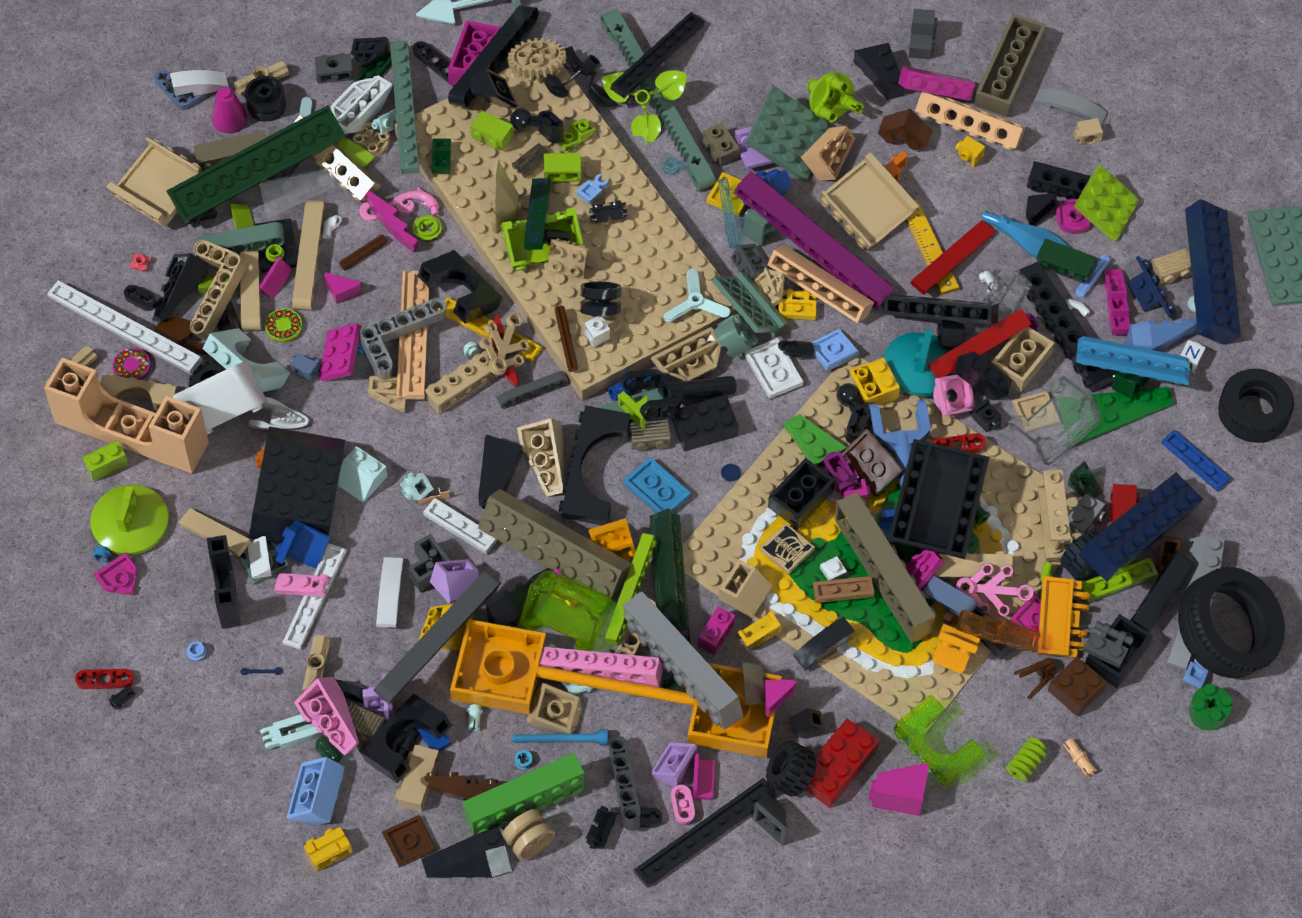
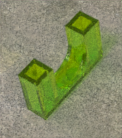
M931 694L896 722L893 730L896 737L908 745L909 751L920 758L922 764H929L928 771L930 770L935 775L936 781L948 788L980 762L986 753L973 739L958 751L949 755L935 753L927 746L924 739V730L939 718L945 710Z

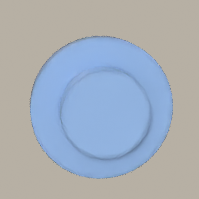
M192 642L187 648V655L193 661H200L207 654L206 646L201 642Z

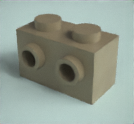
M722 122L703 131L702 144L705 149L710 150L714 162H718L720 166H723L740 158V147Z

